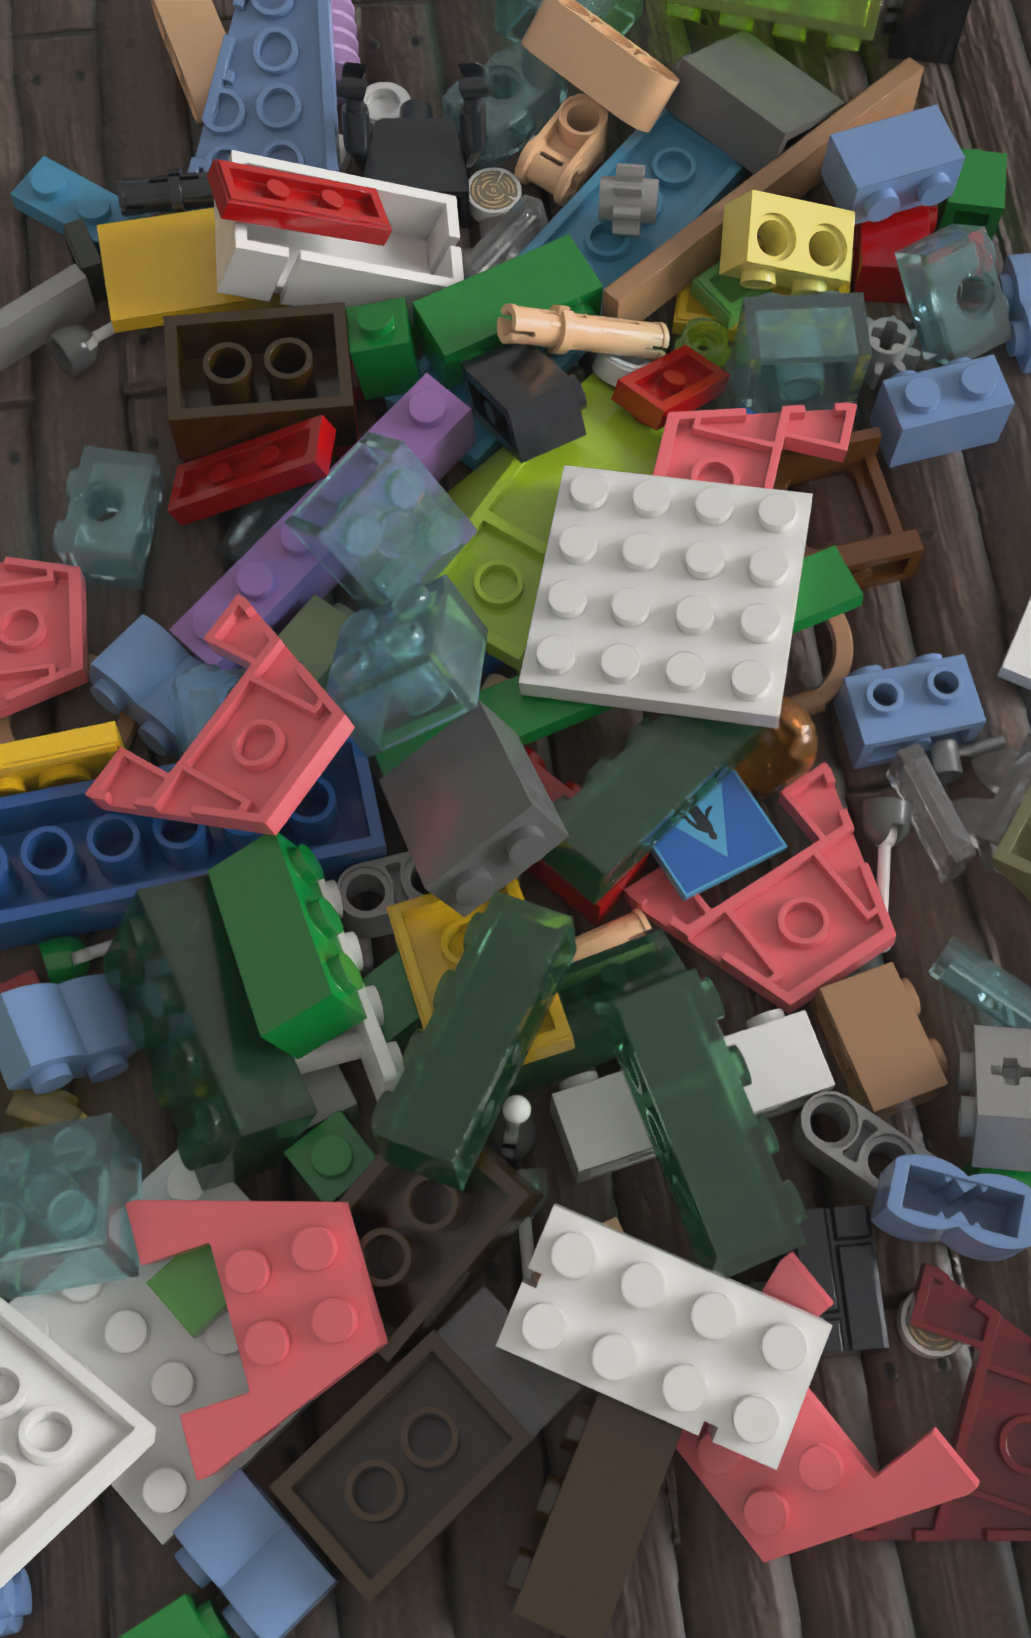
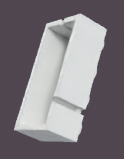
M231 150L228 158L230 162L376 188L392 232L385 245L381 246L225 220L220 218L214 200L217 293L268 302L273 293L280 294L281 304L290 306L345 302V311L348 307L404 297L413 327L412 302L464 280L461 247H456L460 239L456 196Z
M555 1203L528 1266L529 1269L541 1274L538 1282L526 1277L523 1279L496 1347L693 1434L699 1435L705 1421L709 1423L707 1430L712 1442L777 1470L833 1325L821 1317Z

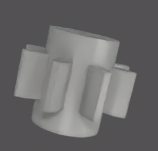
M618 163L616 176H601L598 221H613L612 235L639 237L641 223L656 224L659 179L644 178L645 165Z
M894 315L882 317L875 321L870 317L865 318L861 333H851L845 353L854 357L849 374L851 376L858 375L864 383L870 386V389L874 390L876 387L881 386L882 380L889 379L899 372L906 370L915 371L921 355L920 351L912 348L917 331L915 329L909 330Z

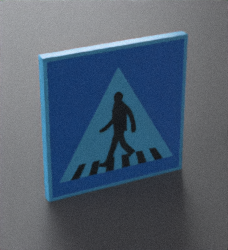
M719 746L713 747L617 792L614 796L683 901L785 851L788 847Z

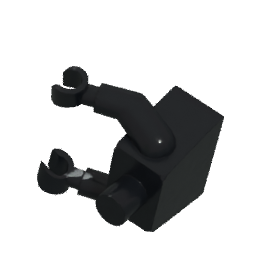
M476 61L457 64L463 77L458 79V87L463 99L459 111V133L457 132L456 123L451 119L432 118L431 106L419 99L404 102L400 106L399 118H381L375 122L372 133L370 131L369 110L364 102L367 89V80L364 79L368 64L344 63L342 79L339 81L336 91L338 98L346 99V103L341 106L343 141L346 152L358 169L364 173L363 177L456 196L459 228H470L469 181L467 174L475 167L486 146V105L482 102L481 98L489 97V88L484 79L482 63Z

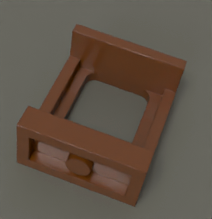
M879 426L859 431L852 428L848 450L843 463L782 449L773 489L787 491V488L791 485L835 475H846L852 480L871 536L864 540L836 545V548L860 589L911 579L924 551L917 529L903 531L876 458V453L882 439ZM806 544L804 557L826 548L812 549Z

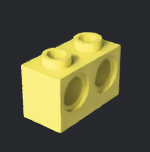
M751 190L724 205L719 275L740 278V285L749 289H771L776 285L791 288V295L797 298H824L828 290L850 282L855 211ZM757 235L762 239L764 243L765 253L760 249L758 245ZM809 247L812 249L814 253L815 262L810 256Z

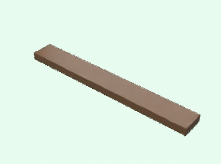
M910 57L903 60L604 288L601 316L643 321L692 283L694 278L720 261L725 204L751 190L800 199L823 181L820 173L830 134L913 111L924 67Z

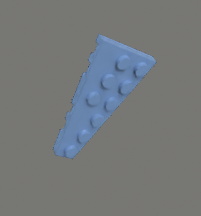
M233 0L232 5L235 9L228 35L224 34L201 119L204 126L196 156L191 157L187 173L208 172L213 159L228 161L231 150L341 172L331 0Z

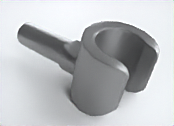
M997 735L960 745L953 739L938 741L932 747L931 752H928L923 757L927 783L942 785L959 780L963 776L961 762L1004 750L1006 748L1004 737Z

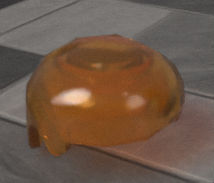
M783 695L778 729L736 723L735 728L724 739L723 748L729 762L742 781L750 789L768 796L790 787L808 773L816 759L818 737L816 736V727L808 712L791 697Z

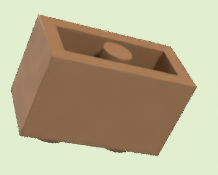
M893 962L819 988L809 1007L847 1094L852 1100L882 1119L933 1100L948 1085L945 1076L948 1075L949 1068L943 1049L936 1039L927 1038L917 1016L921 1012V1007L915 988L907 978L900 979Z

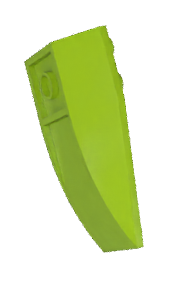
M593 372L580 383L587 400V408L581 411L587 435L522 464L503 446L428 508L365 593L363 602L413 632L426 617L518 670V675H520L564 465L653 475L664 428L656 431L650 426L636 421L630 412L611 400L615 387L603 381Z

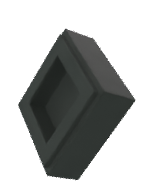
M83 218L65 223L62 230L72 262L87 277L94 303L108 299L103 265Z

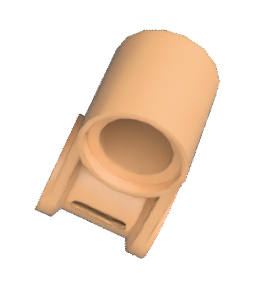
M576 94L562 102L560 108L539 134L535 135L521 152L514 174L519 182L524 185L532 182L554 195V202L564 207L582 188L584 182L597 166L603 162L606 156L608 110L587 94Z

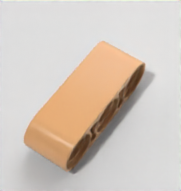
M151 0L160 34L197 124L203 123L201 119L223 37L226 34L212 0Z
M543 0L521 41L522 45L535 57L619 119L643 132L649 133L680 82L679 78L667 67L575 0Z

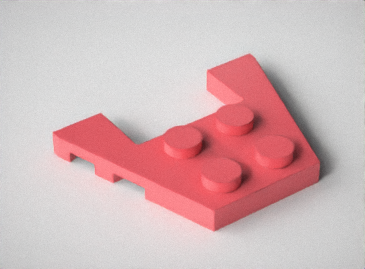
M849 402L834 403L831 410L806 411L805 405L782 406L781 412L746 414V408L668 412L653 475L773 489L782 449L843 463L849 446L857 404Z
M7 556L3 563L0 562V719L89 682L86 580L79 566Z
M237 594L203 639L214 653L246 668L247 671L170 772H165L120 747L85 793L101 809L276 836L354 730V725L303 664L297 660L247 599Z
M826 762L784 787L779 792V804L813 844L718 906L710 908L699 894L683 901L661 867L624 889V899L632 909L639 908L648 920L777 1007L783 1009L787 1014H791L812 1000L819 988L842 980L893 946L896 938V932L868 862H864L853 834L854 826L847 808L843 809L835 789V777Z
M133 1200L125 1203L141 1265H152L211 1245L247 1379L248 1393L180 1415L197 1481L219 1473L230 1464V1461L254 1443L261 1441L278 1428L280 1423L310 1400L316 1399L388 1344L348 1202Z
M793 1251L778 1263L762 1290L767 1295L816 1316H820L834 1304V1301ZM810 1388L807 1390L777 1470L712 1442L707 1430L709 1423L705 1421L699 1435L683 1429L676 1445L678 1452L763 1562L969 1495L978 1488L980 1482L936 1427L931 1429L882 1470L875 1471Z

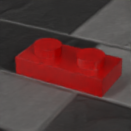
M685 344L618 379L611 400L630 412L632 417L639 423L650 426L658 431L665 427L668 412L694 411L722 395L730 374Z

